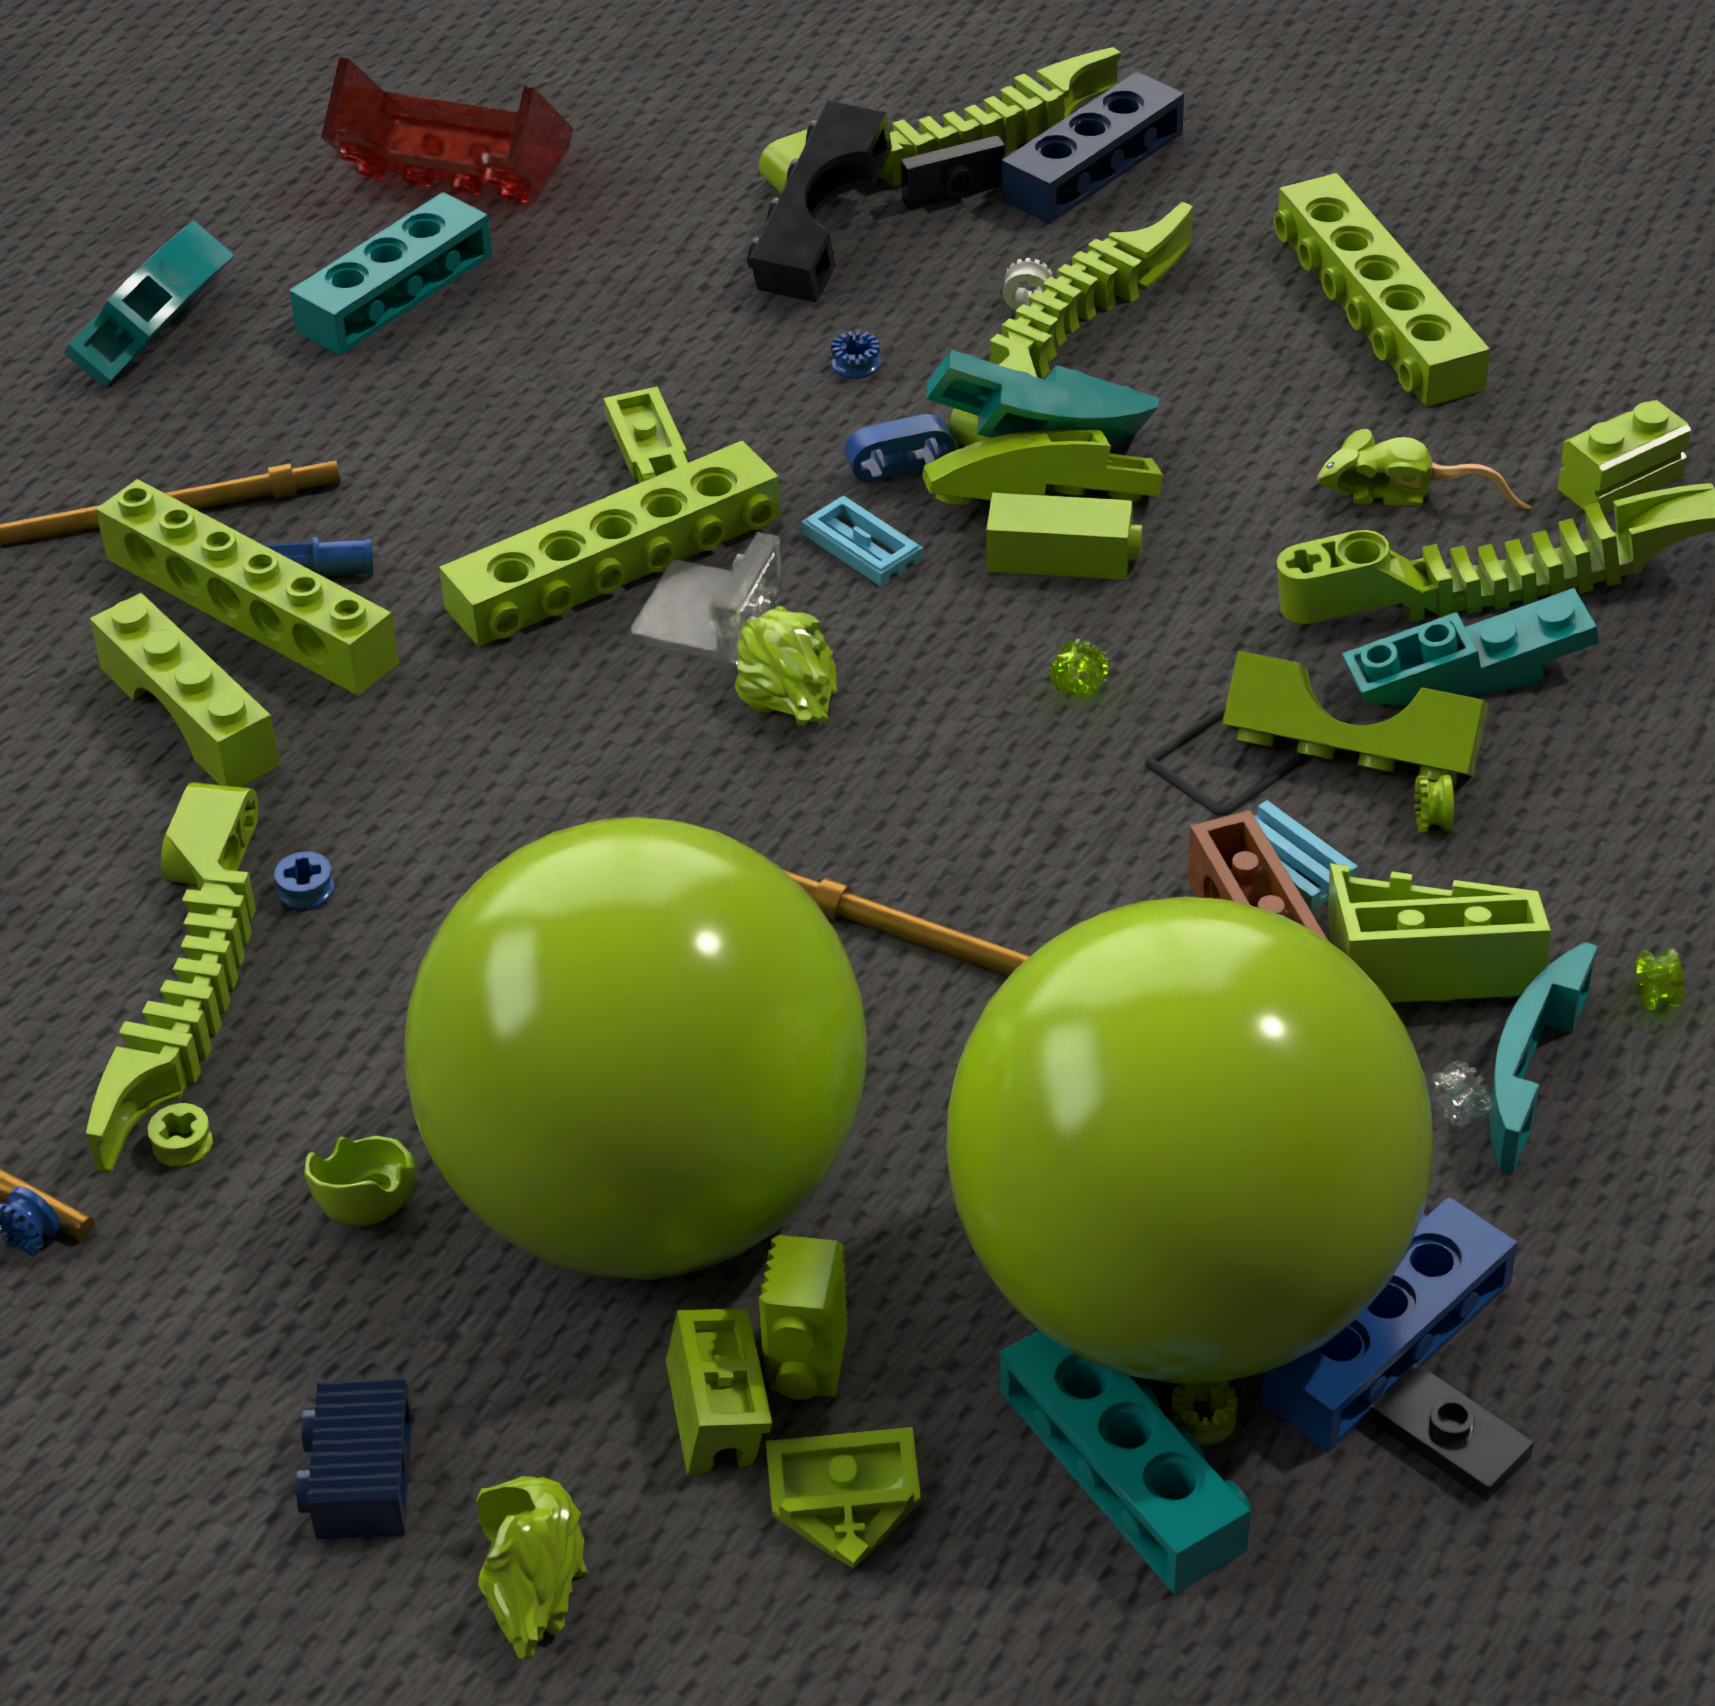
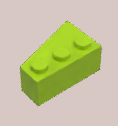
M1330 863L1327 924L1331 943L1348 955L1381 989L1389 1003L1413 1001L1448 1002L1453 999L1489 997L1512 999L1521 996L1532 981L1548 967L1551 929L1538 891L1454 880L1452 890L1412 885L1413 874L1392 872L1390 882L1350 877L1351 866Z

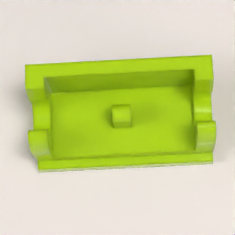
M748 1308L677 1310L667 1352L666 1365L687 1476L710 1472L715 1464L714 1455L726 1448L737 1449L738 1467L749 1466L756 1459L762 1434L770 1433L772 1419Z

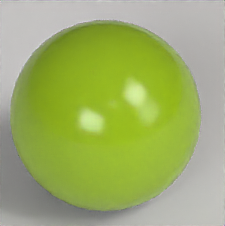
M646 817L612 818L588 822L552 832L517 849L485 872L457 901L436 931L417 972L408 1004L405 1027V1075L413 1115L422 1139L438 1171L460 1200L480 1221L507 1242L528 1254L570 1271L609 1279H657L688 1274L738 1256L778 1231L807 1204L830 1174L849 1138L861 1102L866 1071L867 1033L861 993L849 957L836 931L817 903L776 863L729 836L686 822Z
M1176 897L1146 900L1126 905L1082 921L1045 943L1012 972L989 1000L967 1039L956 1070L948 1105L946 1148L948 1171L956 1209L964 1231L983 1269L1008 1302L1039 1331L1079 1357L1118 1373L1175 1384L1219 1383L1262 1374L1293 1362L1314 1351L1358 1319L1386 1288L1406 1256L1424 1212L1431 1182L1434 1135L1426 1078L1405 1025L1381 989L1348 955L1313 930L1283 915L1226 899Z

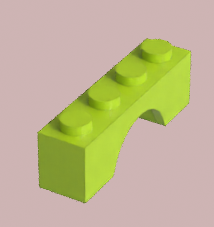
M142 593L121 601L115 606L89 618L101 669L132 700L142 696L147 691L151 692L165 706L177 723L187 741L194 760L219 785L241 787L280 766L271 715Z
M1238 651L1222 724L1239 728L1236 738L1238 741L1273 748L1275 736L1299 741L1297 753L1333 760L1336 748L1359 753L1357 763L1359 766L1394 773L1396 761L1421 766L1419 776H1426L1431 781H1438L1440 775H1450L1452 785H1455L1458 774L1473 777L1489 704L1482 699L1421 687L1410 704L1394 717L1370 725L1347 724L1333 718L1319 704L1310 685L1307 667L1298 662Z

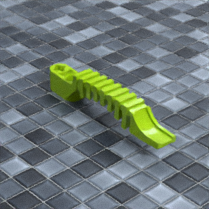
M1111 47L1073 57L1037 70V78L1053 89L1051 91L1041 86L1025 73L1014 77L1016 89L1011 85L1000 89L1002 102L995 96L984 99L986 113L975 104L964 108L966 121L954 111L942 115L945 128H942L930 116L918 120L921 135L904 119L893 122L894 131L890 132L892 149L878 177L883 178L893 188L902 185L901 159L997 135L1005 144L1006 154L1017 150L1018 145L1029 143L1070 116L1072 111L1081 103L1100 96L1117 85L1118 60L1121 59V52ZM808 129L770 143L760 156V173L780 193H782L786 185L787 172L791 161L794 158L799 159L806 144Z
M1181 202L1162 220L1150 227L1131 232H1111L1104 241L1095 239L1090 242L1087 254L1080 251L1072 257V266L1064 264L1057 270V279L1050 277L1043 283V293L1036 290L1029 296V306L1023 304L1015 311V320L1009 318L1002 324V335L997 333L990 340V362L1016 371H1024L1035 377L1044 378L1050 372L1048 361H1051L1057 355L1055 345L1060 346L1067 340L1065 330L1073 333L1080 327L1078 317L1087 321L1091 320L1097 315L1095 305L1109 311L1116 305L1115 295L1132 303L1140 297L1138 286L1147 289L1176 263L1191 244L1193 206ZM954 408L949 420L948 430L955 443L966 447L979 441L991 439L977 434V415Z
M1712 483L1680 486L1613 501L1616 532H1613L1607 523L1599 502L1584 506L1588 540L1582 541L1573 518L1558 522L1561 543L1559 548H1553L1547 531L1543 530L1532 534L1533 554L1525 555L1520 540L1515 539L1505 542V560L1498 561L1492 544L1478 547L1479 565H1472L1465 545L1450 549V569H1446L1437 544L1422 547L1423 558L1409 561L1407 558L1390 550L1387 539L1375 531L1358 530L1299 543L1286 548L1279 554L1277 559L1280 612L1286 619L1292 622L1309 624L1402 603L1410 622L1425 620L1424 608L1434 612L1440 618L1464 610L1467 613L1480 612L1482 607L1494 606L1495 609L1510 607V602L1520 600L1523 605L1531 604L1538 601V596L1549 595L1550 597L1572 588H1577L1579 594L1593 591V584L1605 581L1607 587L1622 583L1621 576L1633 572L1634 574L1641 573L1646 564L1667 546L1684 538L1715 531V488Z
M192 782L186 787L168 827L161 851V871L165 881L186 884L189 888L186 889L182 902L189 911L183 924L191 936L186 935L181 944V948L188 959L178 957L173 967L180 982L165 980L160 989L168 1004L147 1001L142 1014L150 1026L125 1021L118 1032L127 1048L116 1046L98 1086L86 1130L93 1162L97 1171L112 1173L124 1142L133 1126L153 1109L180 1099L188 1082L195 1083L201 1073L199 1059L206 1060L212 1049L209 1036H217L222 1025L219 1012L225 1013L230 1004L228 989L233 990L238 980L236 967L241 966L245 957L243 944L248 943L252 934L250 921H252L256 911L249 872L237 871L258 820V797L256 791L252 788Z

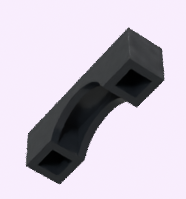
M827 100L818 120H812L807 130L806 144L799 159L794 158L791 161L787 172L786 185L780 197H775L772 200L768 209L767 223L760 238L755 237L752 240L748 250L747 263L748 267L753 270L757 290L815 303L818 301L836 263L829 230L816 222L815 218L822 207L836 196L853 189L873 187L892 149L886 112Z

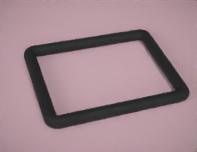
M1226 704L1151 753L1145 760V765L1148 769L1219 816H1227L1313 757L1306 754H1298L1224 806L1219 805L1164 767L1159 761L1222 719Z

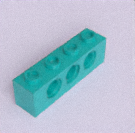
M444 192L435 196L290 289L289 293L296 332L339 355L344 354L491 257L493 254L488 214Z
M1039 1330L1000 1351V1393L1174 1595L1247 1552L1249 1524L1252 1513L1246 1496L1233 1481H1223L1206 1462L1199 1443L1190 1432L1185 1429L1178 1430L1161 1412L1157 1398L1146 1383L1141 1380L1134 1381L1129 1375L1112 1371L1085 1360L1045 1336ZM1166 1498H1175L1179 1500H1170Z

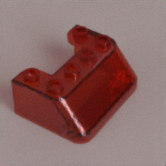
M339 57L321 138L337 151L336 156L338 158L355 164L354 171L362 176L384 179L386 172L403 174L402 180L410 184L431 187L435 179L450 182V188L459 192L478 195L480 194L481 187L498 190V195L507 200L528 202L529 195L538 196L541 194L567 154L574 129L534 87L524 86L518 112L386 92L350 59Z

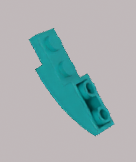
M193 220L157 250L110 296L102 310L67 345L64 354L100 385L108 387L149 343L197 298L233 260L235 255Z
M954 350L949 351L927 382V400L977 415V434L989 438L1039 429L1074 428L1101 430L1109 444H1113L1136 435L1159 407L1158 397L1136 391L1128 386H1120L1086 375L1078 370L1056 365L1044 380L1027 372L1016 371L979 359L974 355L963 354Z
M1575 588L1467 627L1464 626L1458 613L1455 612L1344 652L1342 656L1363 701L1388 705H1409L1421 687L1469 697L1544 681L1543 663L1599 644V638L1595 622Z

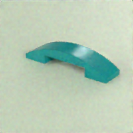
M1584 942L1553 961L1525 989L1506 1021L1496 1055L1489 1111L1490 1138L1500 1171L1510 1174L1514 1173L1533 1128L1539 1084L1524 1080V1077L1545 1027L1550 1026L1570 1033L1573 1032L1591 990L1597 945Z

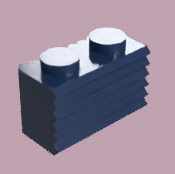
M406 1378L317 1383L315 1408L303 1409L301 1424L304 1452H312L311 1467L298 1468L296 1477L299 1513H310L316 1539L405 1535L413 1419Z

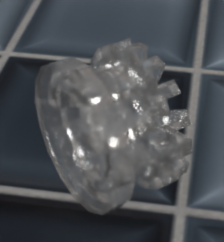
M1460 1060L1449 1063L1443 1069V1073H1434L1426 1079L1431 1110L1454 1130H1462L1472 1121V1117L1479 1118L1485 1115L1491 1109L1489 1102L1492 1101L1491 1096L1485 1094L1489 1091L1487 1085L1480 1086L1479 1084L1484 1080L1481 1075L1475 1078L1477 1070L1473 1067L1469 1069L1468 1063H1461Z

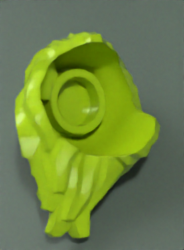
M778 605L775 609L763 613L757 619L747 620L745 627L741 628L739 632L741 639L737 645L739 657L737 670L739 674L736 677L735 689L739 698L756 712L780 711L795 716L797 725L805 726L807 722L827 723L829 720L827 714L831 694L837 692L836 665L832 658L833 652L827 646V642L824 641V635L818 631L822 623L810 614L787 611L785 607Z
M522 1476L493 1487L481 1488L477 1496L478 1522L482 1527L484 1535L492 1542L480 1571L477 1585L486 1596L488 1607L495 1614L500 1628L509 1642L513 1644L517 1657L523 1660H531L534 1657L537 1643L543 1639L545 1629L553 1636L565 1626L569 1593L573 1592L572 1578L585 1577L588 1572L583 1560L585 1541L578 1522L581 1512L572 1502L571 1496L559 1482L544 1477Z

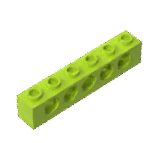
M1337 173L1279 188L1278 211L1274 213L1273 217L1275 232L1279 240L1289 242L1298 253L1302 267L1306 271L1312 270L1322 282L1326 296L1330 300L1336 299L1346 311L1351 326L1355 330L1361 329L1369 338L1378 359L1382 361L1387 360L1394 368L1399 382L1405 391H1413L1425 407L1486 391L1490 348Z
M743 441L737 442L440 566L445 609L478 647L499 638L510 637L524 627L550 616L561 615L573 606L601 594H610L622 585L650 573L664 571L671 564L699 552L713 550L721 543L748 531L766 527L770 522L781 518L779 477Z
M139 479L96 508L107 560L359 696L399 664L391 612Z

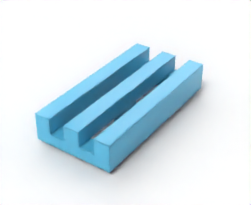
M844 495L801 521L802 534L881 587L890 581L889 576L894 573L899 576L907 571L906 565L911 562L916 565L923 560L922 546ZM839 515L855 525V527L851 529L835 517ZM871 537H873L880 543L884 544L885 546L893 550L895 553H893L892 555L889 554L888 552H886L885 550L871 542Z
M1268 800L1258 806V814L1254 817L1310 911L1328 901L1330 863L1351 866L1350 877L1357 878L1358 866ZM1294 870H1299L1301 873L1310 878L1320 887L1317 888L1315 885H1313L1311 882H1309L1307 879L1302 877Z

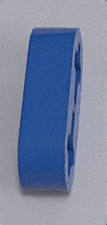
M923 414L858 429L845 443L844 453L854 476L859 481L870 482L921 471L925 465L955 450V443L945 422L940 417L932 414ZM929 439L928 446L924 447L925 440ZM875 450L874 458L870 459L871 451Z

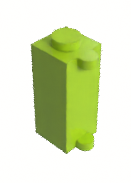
M992 493L986 529L987 572L1127 580L1129 559L1140 560L1142 525L1132 524V500Z

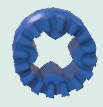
M856 330V335H852V331H847V336L841 333L838 335L839 338L835 337L831 343V353L833 356L831 363L833 370L838 375L845 378L860 379L871 376L879 370L881 364L879 357L880 345L879 339L876 340L874 334L869 337V332L866 331L863 335H861L860 330Z
M315 852L290 854L282 859L275 868L274 878L278 888V897L280 902L285 904L287 908H294L298 911H302V909L312 910L314 907L319 908L323 903L328 902L334 893L335 885L332 880V869L329 860L321 854ZM300 877H310V883L298 885Z
M18 1186L8 1194V1205L0 1204V1233H6L2 1237L5 1242L12 1238L11 1246L15 1247L20 1243L18 1249L21 1251L25 1250L26 1254L32 1256L36 1255L43 1248L42 1237L53 1238L60 1231L61 1224L54 1209L45 1199L26 1187Z

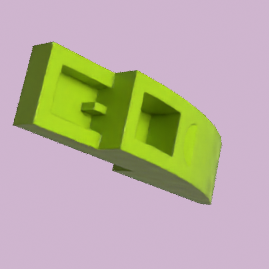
M1063 428L1018 432L976 442L950 452L925 465L922 477L929 493L936 494V499L945 503L963 505L968 504L970 498L991 500L992 493L1045 496L1047 484H1052L1051 488L1063 494L1083 495L1087 488L1108 491V496L1112 498L1135 502L1140 501L1142 495L1159 497L1163 474L1152 458L1110 454L1111 445L1101 430Z

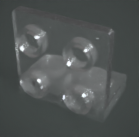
M757 532L745 554L739 553L736 556L731 571L681 560L671 561L630 629L631 640L635 643L738 665L737 645L741 639L739 633L741 628L745 627L747 620L757 619L763 613L773 609L782 593L779 536Z

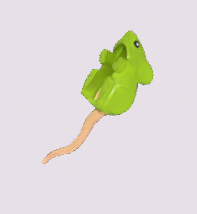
M1361 429L1348 436L1342 448L1325 463L1317 477L1318 483L1333 489L1340 495H1353V504L1370 505L1374 498H1383L1384 505L1422 506L1431 480L1452 481L1466 475H1480L1492 480L1505 498L1519 509H1532L1531 505L1520 501L1510 490L1504 478L1490 467L1480 464L1438 465L1432 462L1431 455L1426 446L1418 440L1399 437L1375 444L1374 436L1369 429Z

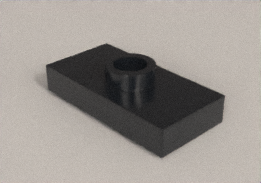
M997 135L901 159L902 201L908 209H913L1002 186L1001 170L1002 160L1005 158V144Z
M1416 1362L1389 1386L1369 1408V1421L1485 1501H1488L1532 1457L1534 1445L1532 1440Z

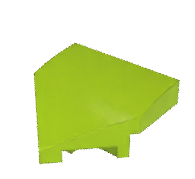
M913 1427L766 1441L772 1516L819 1549L853 1569L872 1553L921 1501Z

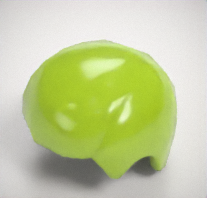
M343 1136L337 1139L334 1152L327 1159L322 1160L319 1154L310 1152L306 1157L304 1176L313 1199L331 1220L356 1228L379 1223L393 1215L412 1196L417 1182L414 1157L398 1139L372 1136L352 1141Z

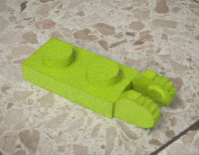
M658 387L603 399L605 416L633 480L638 479V482L641 483L656 477L655 475L663 474L688 463L686 447Z

